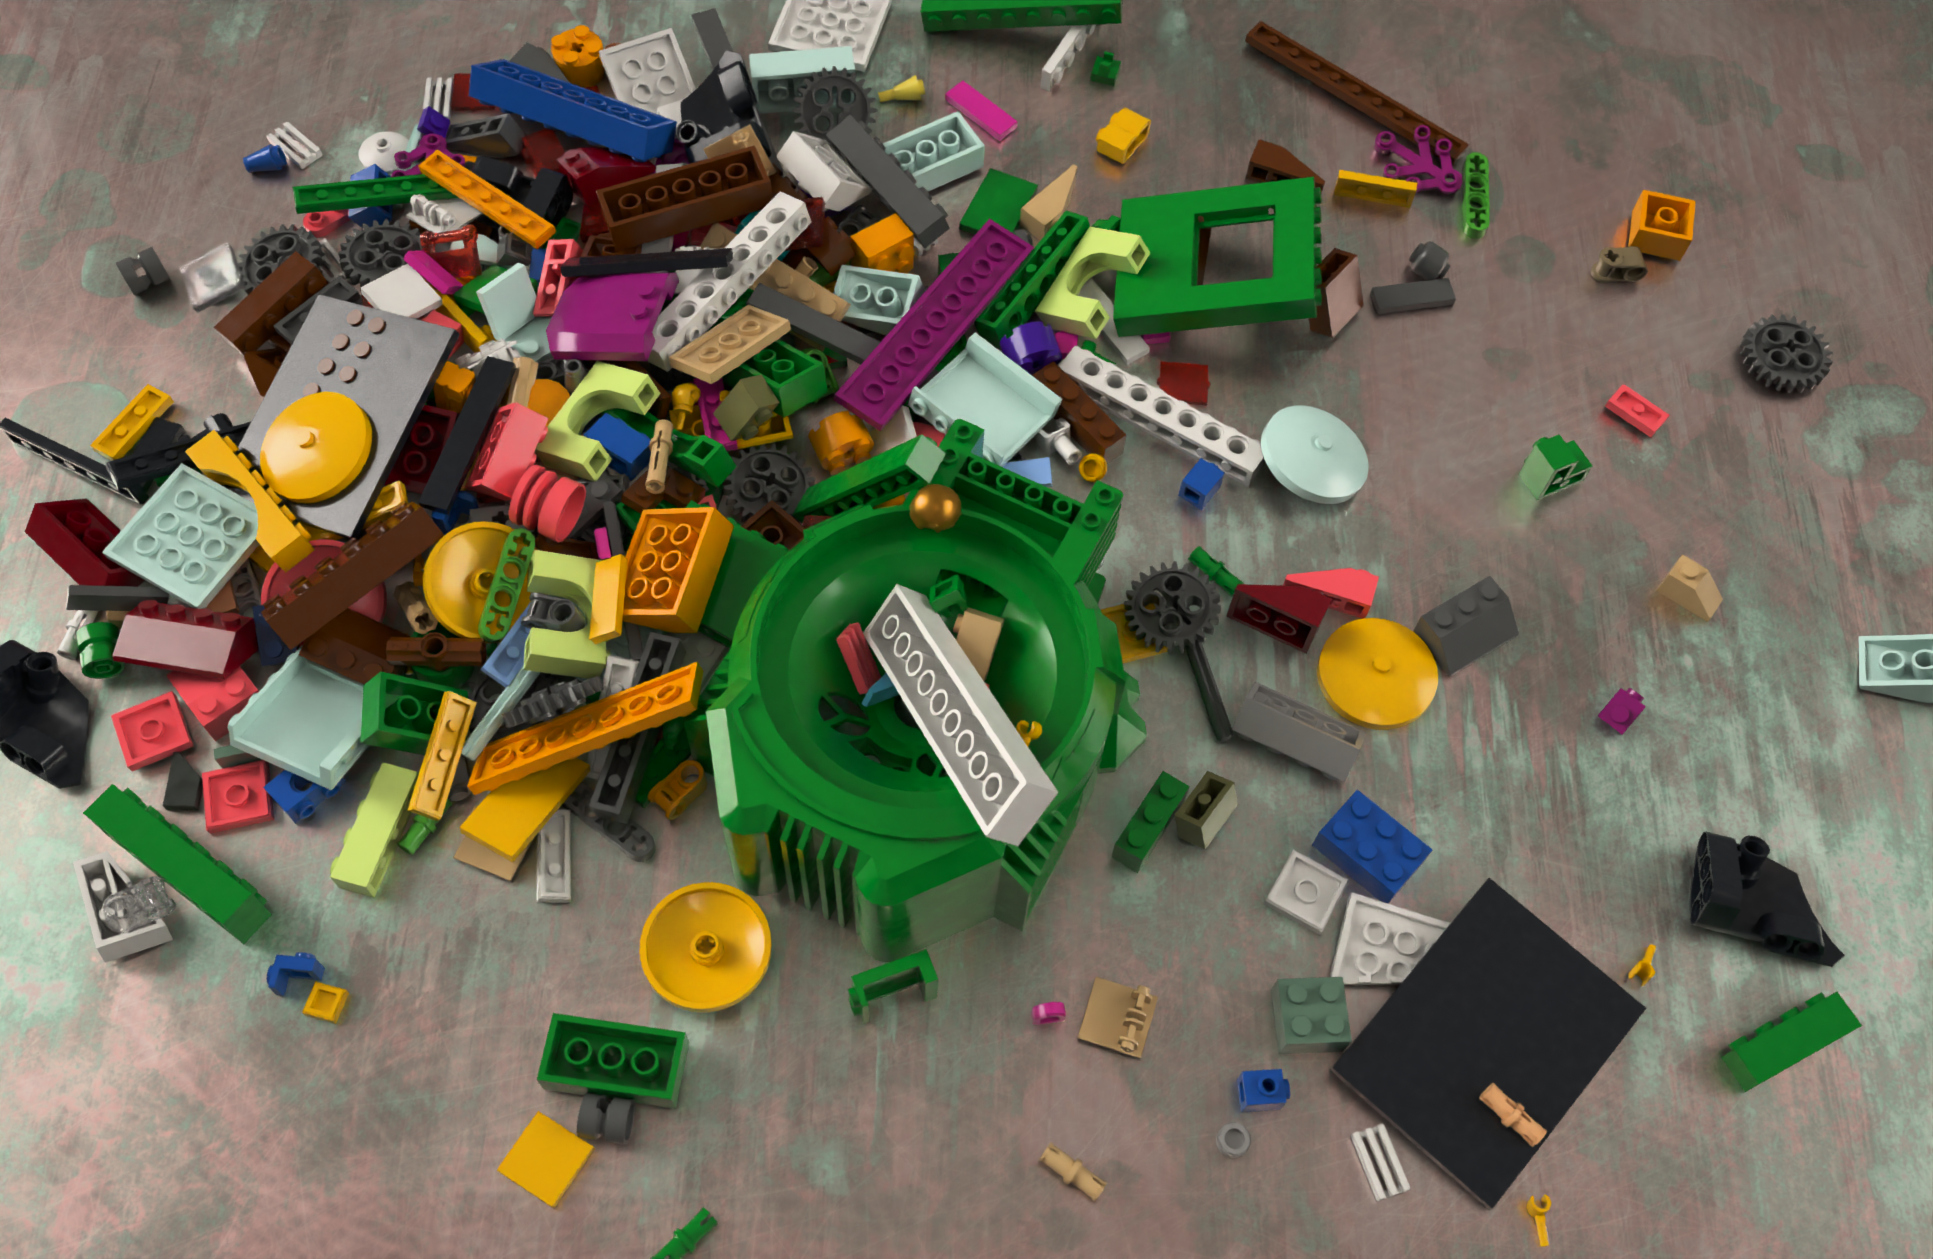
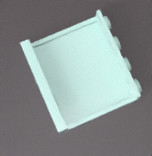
M975 332L968 338L965 349L921 389L916 386L913 388L908 406L945 435L956 419H963L985 429L982 458L1003 467L1056 415L1062 398Z
M301 646L296 653H291L288 656L285 664L277 673L271 674L266 685L258 693H254L250 697L244 709L239 714L236 713L232 716L228 723L230 745L332 790L369 746L368 744L360 743L364 684L299 656Z

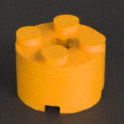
M576 26L574 29L564 31L551 39L553 60L571 84L588 88L596 85L603 79L605 69L599 56V51L603 50V44L600 37L590 31L587 26Z
M849 411L837 412L824 418L819 422L820 428L816 432L812 428L808 434V439L823 469L828 470L830 475L843 472L846 465L854 462L860 464L871 458L870 452L874 447V442L863 420L856 415H850Z

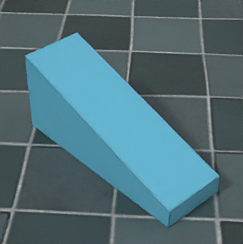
M887 673L868 690L862 702L865 707L900 695Z

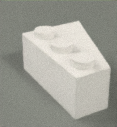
M108 851L73 862L96 949L105 963L173 940L166 924L151 908L147 900L132 884L131 880Z

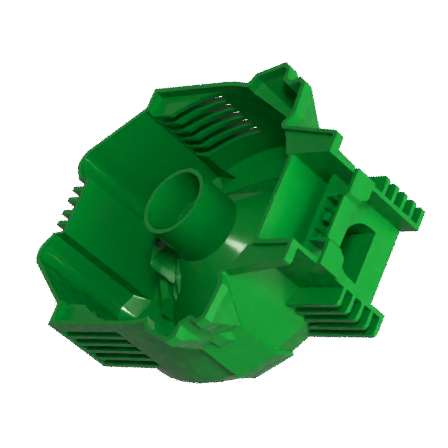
M956 419L938 446L946 454L930 483L915 490L912 489L902 505H891L873 509L870 504L857 505L803 530L804 539L784 554L754 589L740 616L729 652L699 696L697 710L686 716L683 721L693 760L701 764L704 772L715 778L719 817L734 879L738 887L746 894L764 896L773 893L779 894L787 884L790 901L796 903L803 891L805 908L810 911L821 895L823 917L829 920L837 907L838 923L843 928H845L853 912H855L856 934L859 935L866 953L874 960L881 962H892L993 917L1023 931L1085 812L1094 790L1097 775L1115 772L1147 739L1145 722L1131 708L1140 697L1138 681L1124 671L1116 624L1104 616L1098 606L1105 587L1106 578L1096 573L1115 538L1123 492L1097 480L1083 504L983 459L985 429L963 419ZM930 484H941L953 489L961 501V515L954 526L939 533L929 528H917L910 518V504L920 489ZM958 574L964 583L967 609L969 607L1005 619L984 683L989 684V690L1015 729L1017 723L1022 720L1029 723L1027 733L1030 732L1033 721L1041 724V736L1036 740H1031L1028 748L1058 791V794L1019 846L986 837L950 776L940 777L947 771L922 730L906 725L897 716L895 708L898 702L902 700L900 695L868 707L862 704L866 694L859 695L836 639L852 623L859 622L862 632H864L896 584L924 594L929 599L930 587ZM955 603L950 606L952 609L951 617L946 618L941 612L937 613L954 638L957 639L958 633L953 632L958 614L964 615L966 610L963 611L960 605ZM867 642L873 659L878 668V671L880 673V676L882 677L886 673V671L884 670L883 666L881 665L872 648L870 647L869 643ZM830 696L848 699L864 712L868 720L845 713ZM823 700L837 716L824 721L818 710L821 701ZM847 722L868 728L869 730L863 735L851 736L834 730V728ZM866 756H875L879 760L880 764L874 762Z

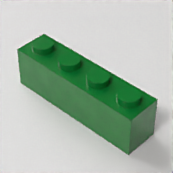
M1821 992L1805 1001V1004L1808 1006L1805 1010L1800 1012L1796 1006L1779 1016L1783 1021L1780 1024L1774 1026L1772 1021H1769L1754 1030L1757 1035L1755 1038L1748 1040L1744 1035L1728 1045L1731 1051L1721 1058L1745 1092L1862 1026L1838 992L1828 997H1825Z

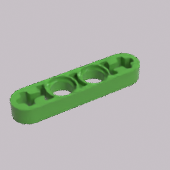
M1472 152L1466 156L1462 167L1463 231L1468 237L1478 239L1485 235L1490 223L1489 162L1482 153ZM1475 164H1476V167L1478 168V171H1477V172H1474V170H1475ZM1477 182L1482 188H1473L1469 183ZM1470 202H1478L1482 208H1474L1470 205ZM1475 218H1478L1477 227L1475 226V223H1473Z
M518 528L513 530L504 542L478 624L479 635L487 642H498L509 631L535 547L534 535L527 529ZM520 536L524 538L523 543L527 546H524L519 551L518 557L512 555L516 551L517 543L513 542V540ZM508 563L516 565L519 569L518 578L510 579L506 577L503 572L504 565ZM502 591L510 596L508 607H500L495 603L494 595L496 592ZM496 613L506 614V617L501 615L496 624L497 628L501 629V631H497L494 635L490 634V628L486 627V624H490L494 620Z

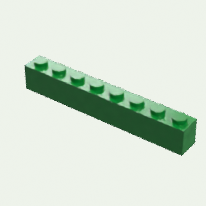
M922 0L921 17L924 32L1122 24L1123 1Z
M921 434L807 488L792 516L809 528L857 505L870 504L871 507L877 506L908 493L912 489L915 490L929 484L946 453L937 447V443L933 439Z

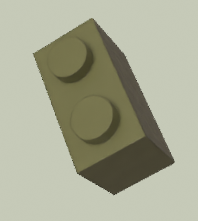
M761 374L740 379L713 414L730 441L742 438L749 440L758 434V428L761 424L773 416L772 411L780 402Z
M1207 771L1174 815L1179 838L1206 850L1238 806L1235 783Z

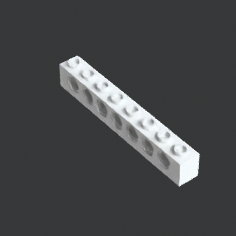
M780 191L725 247L732 248L733 259L730 264L724 268L704 269L658 316L652 331L656 341L648 362L667 372L672 368L669 356L706 333L811 223V219L805 202Z
M1075 345L1059 366L1100 408L1198 461L1202 458L1209 463L1217 465L1225 473L1224 475L1247 487L1250 486L1265 463L1260 441L1239 433L1235 428L1224 425L1215 420L1211 415L1192 408L1188 403L1175 399L1166 394L1162 389L1143 382L1139 377L1128 374L1119 369L1115 364L1096 357L1088 350H1083Z

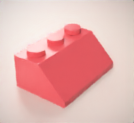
M517 402L499 407L465 488L504 501L511 500L521 477L536 461L537 454L534 452L537 444L542 443L546 437L548 427L545 425L548 418Z

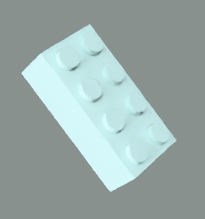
M852 46L749 54L751 81L758 101L756 107L759 114L792 111V109L800 107V104L794 101L795 97H802V94L797 89L798 87L807 88L803 81L805 78L811 82L814 81L812 77L814 71L819 77L822 76L821 71L824 67L828 74H831L833 66H836L838 74L841 73L844 67L847 68L848 77L855 72ZM833 86V87H832L833 106L830 107V108H835V107H837V106H836L837 88H836L835 86ZM822 89L817 90L815 100L819 104L827 103L828 93ZM847 89L842 91L841 100L843 103L849 105L854 101L852 91Z
M959 111L883 143L886 148L884 151L887 155L892 153L900 162V169L903 172L907 169L915 178V185L918 188L923 186L928 192L984 167L985 145Z

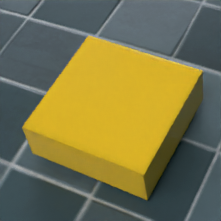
M315 981L302 1013L311 1018L336 1024L349 992L346 989Z

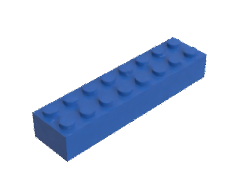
M505 59L471 65L469 96L478 99L482 105L500 107V111L504 113L519 114L523 120L530 122L538 121L543 123V126L547 129L565 131V135L569 137L584 138L588 144L595 146L603 145L608 147L610 152L630 155L631 159L637 162H647L651 158H661L662 155L673 151L677 121Z

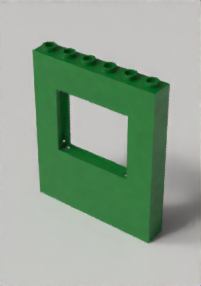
M1314 177L1122 199L1120 232L1140 235L1150 251V255L1138 274L1117 270L1113 320L1118 337L1317 318V306L1322 305L1321 288L1317 289V285L1322 284L1321 268H1317V264H1322L1321 247H1317V244L1322 243L1321 227H1317V224L1322 223L1321 207H1317V204H1321L1322 199L1321 188H1315ZM1273 208L1274 214H1269L1268 209ZM1199 216L1204 218V222H1199ZM1273 221V278L1197 286L1200 229Z

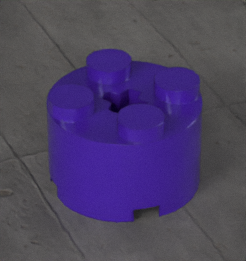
M1040 321L1029 322L1012 329L1013 335L1008 339L1005 335L1000 340L999 344L1002 353L1030 375H1033L1052 361L1058 365L1062 360V353L1050 324H1047L1046 327Z

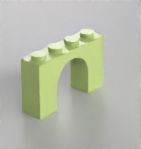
M1089 226L1035 310L1044 325L1047 327V324H1050L1054 330L1097 339L1110 317L1099 300L1078 296L1079 292L1092 276L1102 271L1118 270L1138 274L1150 255V251L1141 236Z
M596 361L547 426L548 432L542 443L537 444L535 453L547 467L595 482L610 464L612 458L599 441L581 436L586 424L597 414L614 408L645 415L661 393L648 374Z
M534 550L528 567L527 592L559 596L572 601L584 613L587 626L574 632L531 627L525 642L524 670L588 679L598 675L600 677L603 669L606 668L607 658L611 655L610 650H606V643L609 640L595 644L589 639L595 567L596 562L602 560Z

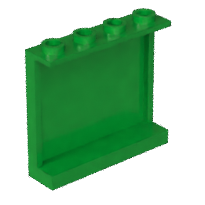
M692 500L686 506V508L710 507L706 504L699 505ZM726 517L734 525V529L698 632L730 649L740 616L754 589L766 573L789 549L781 544L774 545L767 541L761 533L755 530L750 532L742 528L733 518Z

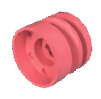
M532 465L526 470L514 490L509 507V520L518 526L523 525L527 530H534L538 527V533L541 536L557 543L563 542L570 535L581 515L586 498V487L584 484L568 477H561L558 480L557 474L554 471H546L542 466Z

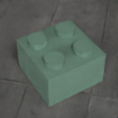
M1343 977L1277 979L1271 989L1278 1053L1344 1052L1352 1042Z

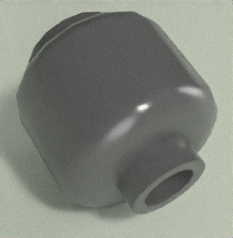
M1432 241L1425 244L1420 243L1409 258L1411 270L1426 281L1434 280L1437 277L1442 279L1451 266L1447 263L1449 253Z

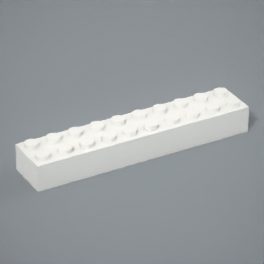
M896 584L863 632L864 637L986 837L1019 846L1058 794V791L939 614L935 613L929 604L927 596Z

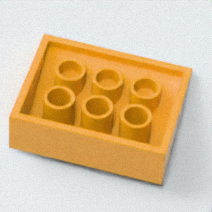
M715 507L643 509L625 556L627 559L623 621L671 633H697L734 525Z

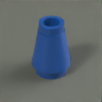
M269 144L244 157L243 163L246 170L251 173L281 170L283 166L287 165V160L280 145L274 146Z

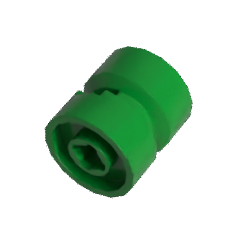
M94 622L81 627L76 632L81 670L84 676L93 679L110 678L120 674L125 669V663L113 661L112 655L120 633L116 625L108 622Z

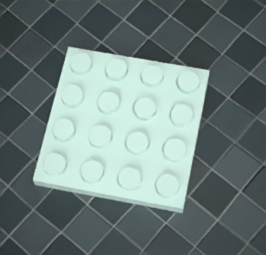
M181 463L102 553L109 560L192 608L203 609L207 607L259 546L256 540L258 530L257 509L254 503Z

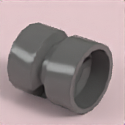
M153 247L139 252L136 259L127 257L116 262L119 271L134 295L149 289L150 283L158 285L170 280ZM143 267L146 275L138 277L135 271Z
M587 1092L582 1099L578 1114L577 1136L592 1140H598L601 1136H604L607 1142L626 1145L633 1127L635 1100L614 1097L612 1101H608L606 1095Z

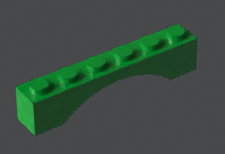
M614 408L597 414L599 418L605 413L614 418H619L627 426L639 433L646 434L650 439L654 437L655 423L659 421L658 418L648 411L645 415L625 409ZM676 429L673 430L671 438L673 451L669 455V462L717 488L737 467L723 444L705 435L692 436Z

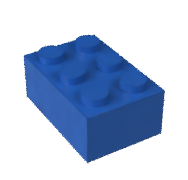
M1359 790L1352 794L1320 830L1312 844L1314 848L1370 894L1387 904L1390 903L1432 852L1429 846Z

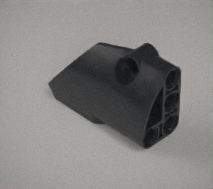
M725 51L719 63L704 82L680 102L681 123L676 128V137L683 143L689 164L708 159L703 148L748 125H751L767 156L770 157L772 154L755 107L758 101L742 55L739 53Z
M478 156L475 163L465 162V168L554 225L555 228L561 219L566 217L571 207L573 189L567 174L541 168L536 179L524 176L520 169L511 164L485 156ZM485 214L475 219L477 222L496 229L497 232L501 226Z
M15 640L5 642L0 646V749L2 753L13 763L59 789L81 785L88 733V699L59 671L56 656L52 653L35 652Z
M1707 831L1703 832L1698 842L1691 878L1689 904L1691 925L1761 942L1762 947L1767 951L1833 967L1845 956L1831 941L1814 915L1802 889L1798 874L1769 859L1770 848L1764 840L1748 835L1737 844L1734 838Z

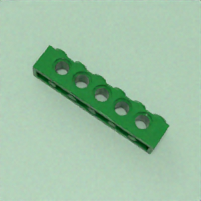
M1067 210L1062 214L991 303L974 321L978 334L995 348L1001 350L999 343L1002 337L1006 335L1008 339L1013 335L1012 329L1025 324L1029 320L1090 226L1088 217Z

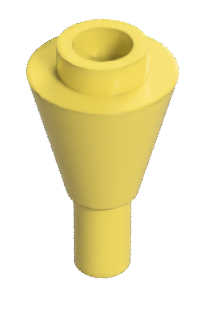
M915 75L893 87L894 89L879 92L878 96L880 103L894 99L922 100L921 95L926 93L922 79L917 80Z

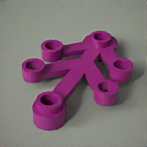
M1420 125L1415 129L1414 139L1418 142L1420 156L1398 143L1395 135L1389 131H1383L1376 136L1375 150L1378 153L1387 155L1392 152L1412 164L1399 167L1397 164L1389 163L1384 167L1383 177L1397 179L1412 176L1406 181L1417 183L1416 194L1419 191L1439 189L1443 194L1449 195L1461 188L1463 182L1462 175L1452 168L1450 157L1452 143L1450 140L1442 138L1437 141L1435 152L1440 156L1441 169L1433 165L1428 141L1430 138L1429 127ZM1424 132L1426 136L1421 137L1418 133ZM1381 139H1389L1390 141L1383 142ZM1445 145L1448 149L1442 150L1439 147ZM1394 170L1396 173L1390 175L1387 173V171ZM1428 174L1432 179L1420 181L1414 175ZM1446 178H1450V179H1453L1454 181H1453V182H1447L1445 179H1446Z
M438 134L424 136L420 140V146L409 153L399 151L394 155L396 166L400 169H407L412 165V162L425 155V159H427L438 149L457 163L466 167L464 157L460 154L453 155L447 150L445 138ZM418 165L406 172L396 170L391 174V177L419 175L422 173Z

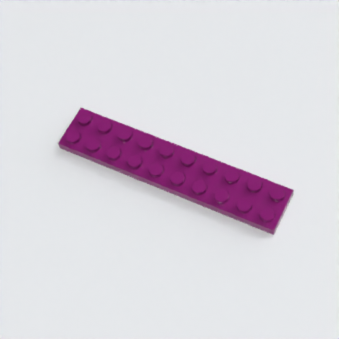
M989 219L835 393L834 401L881 432L910 398L913 388L915 386L919 387L991 303L1034 247Z

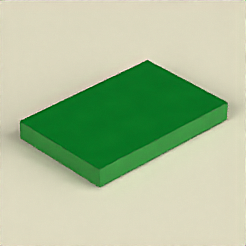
M990 168L962 217L959 229L975 235L991 219L1013 233L1020 224L1021 208L1034 198L1038 185Z

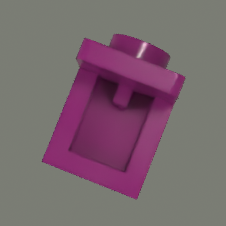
M1630 687L1627 691L1620 688L1599 713L1598 717L1623 735L1645 709L1646 706L1641 703L1645 698Z

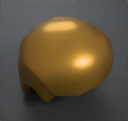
M930 484L923 487L917 492L910 504V518L919 529L929 528L936 533L953 527L961 515L959 496L953 489L941 484Z

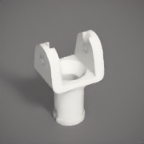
M1063 418L1055 421L1057 423L1055 425L1057 431L1048 435L1041 429L1034 436L1045 454L1049 455L1057 451L1068 465L1076 464L1082 457V452L1071 442L1070 424Z

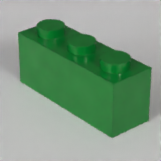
M1162 771L1115 843L1111 857L1139 873L1173 820L1174 815L1185 801L1190 786Z

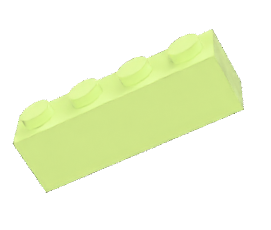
M382 762L379 771L373 774L370 781V791L366 799L360 802L357 809V819L353 828H349L346 832L341 854L334 859L330 868V878L338 888L375 897L395 853L397 842L400 841L412 812L408 811V807L419 775L417 771Z

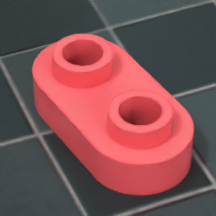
M349 209L307 213L303 218V225L306 231H311L316 238L324 237L351 220L348 218Z

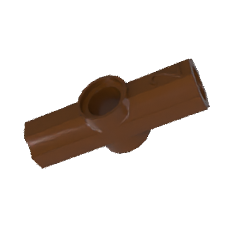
M436 632L429 633L424 637H390L386 646L387 663L389 666H429L432 670L442 671L450 666H483L487 657L486 641L484 638H445L444 635ZM442 649L438 654L432 655L435 650Z

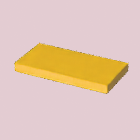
M578 758L568 759L553 765L547 770L531 773L519 781L513 780L500 785L491 791L459 827L460 832L513 863L591 771L590 765Z

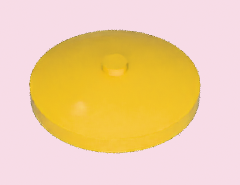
M335 392L311 394L292 403L272 423L262 444L260 466L263 477L269 487L283 498L303 504L320 502L341 492L357 477L369 456L372 444V428L368 416L353 400Z
M486 521L464 524L443 536L430 552L423 571L425 599L435 618L456 636L461 638H481L478 632V624L504 542L507 536L515 529L500 523ZM519 536L516 540H513V542L517 543V548L512 556L518 557L519 551L524 546H527L523 543L524 538ZM512 563L504 565L503 572L506 577L510 579L518 578L519 569L516 565ZM528 570L509 630L531 602L529 597L533 592H527ZM502 591L495 593V603L500 607H508L510 596ZM496 613L494 620L490 624H486V627L490 628V634L494 635L497 631H501V629L497 628L496 624L498 618L501 615L506 617V614Z
M1363 618L1342 625L1330 635L1318 659L1317 678L1325 699L1342 717L1365 728L1390 730L1401 728L1414 722L1426 711L1437 690L1438 669L1430 649L1413 631L1394 621L1381 618Z
M715 882L691 884L666 896L650 913L641 933L640 961L651 987L668 1003L691 1012L720 1011L744 1000L762 981L768 969L772 953L770 928L761 908L743 891L727 884Z

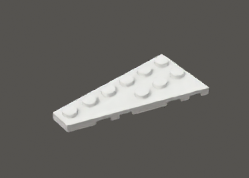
M1351 893L1348 898L1329 977H1343L1344 985H1400L1450 923Z

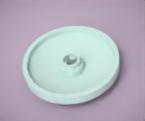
M1290 406L1278 411L1263 430L1261 449L1268 468L1281 484L1304 499L1322 504L1341 503L1352 498L1367 479L1369 469L1368 458L1361 441L1344 422L1324 410L1310 406Z

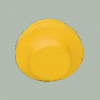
M1091 453L1081 459L1079 472L1085 480L1096 482L1106 475L1107 463L1101 455Z

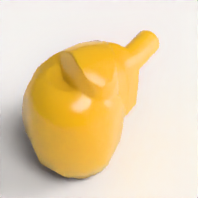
M684 383L678 385L672 392L673 412L678 415L676 430L683 431L685 417L692 414L694 404L700 398V389L695 384Z

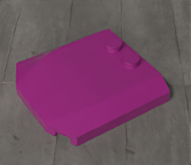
M641 272L580 276L563 291L546 329L549 349L553 359L648 361L656 341L652 331L665 299L672 300L679 283L677 273Z

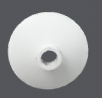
M396 132L374 134L361 145L359 150L360 161L365 168L376 164L386 173H393L399 169L395 164L394 155L399 151H405L409 140Z

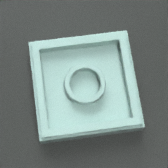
M515 264L476 291L495 340L503 338L505 340L535 318L533 311L537 297L524 264Z

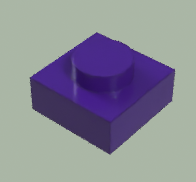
M428 106L422 112L417 130L425 136L428 134H438L445 138L450 120Z

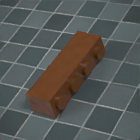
M295 251L213 328L229 345L243 356L245 352L257 351L276 333L274 328L276 323L319 292L329 282L315 265Z
M1054 361L1032 375L1062 398L1058 411L1053 418L1055 420L1063 418L1070 424L1071 437L1088 454L1096 453L1101 455L1107 464L1123 454L1127 435Z

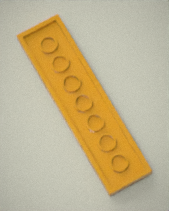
M698 662L692 663L548 721L490 742L477 757L467 787L474 795L484 791H493L500 785L510 781H519L536 771L547 770L557 763L568 759H576L583 753L594 749H602L609 743L622 738H631L636 733L648 728H657L669 720L688 716L697 710L704 670Z

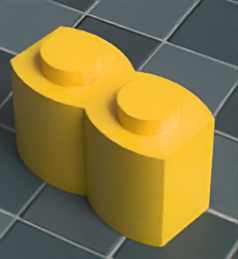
M1126 107L1121 109L1119 113L1115 112L1111 117L1110 123L1105 128L1102 127L1096 136V142H1098L1097 151L1121 164L1126 163L1149 135L1151 120Z

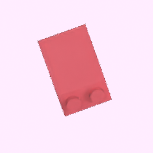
M240 666L225 679L172 671L166 675L187 706L215 741L229 733L228 723L232 716L236 713L239 714L248 704L250 697L254 693L259 692Z

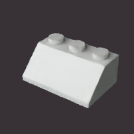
M793 131L776 156L783 164V170L799 181L798 186L803 191L811 194L814 198V203L822 210L841 211L869 195L872 191L871 187L824 139Z

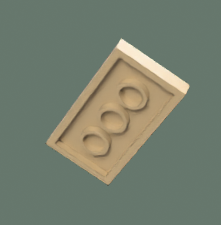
M748 304L669 356L670 366L713 384L791 330L790 320Z

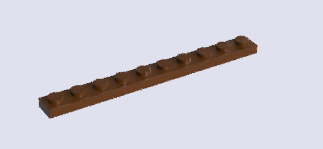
M1260 21L1246 34V43L1418 145V142L1414 139L1415 129L1420 125L1429 127L1430 138L1428 141L1430 152L1438 158L1440 156L1435 152L1437 141L1442 138L1450 140L1452 143L1450 152L1452 166L1467 151L1468 143L1266 23ZM1420 132L1418 135L1424 137L1426 133ZM1445 145L1439 147L1442 150L1448 149Z

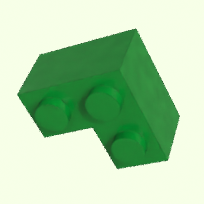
M1560 434L1549 439L1543 437L1533 444V449L1524 460L1525 464L1519 472V476L1535 499L1539 500L1584 481L1593 466L1574 440L1565 443Z

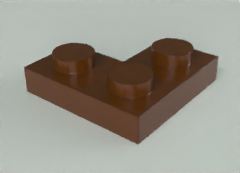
M667 466L665 489L663 492L653 494L646 490L647 470L622 494L621 502L642 514L643 509H654L663 499L677 508H686L691 500L698 504L705 497L706 489Z

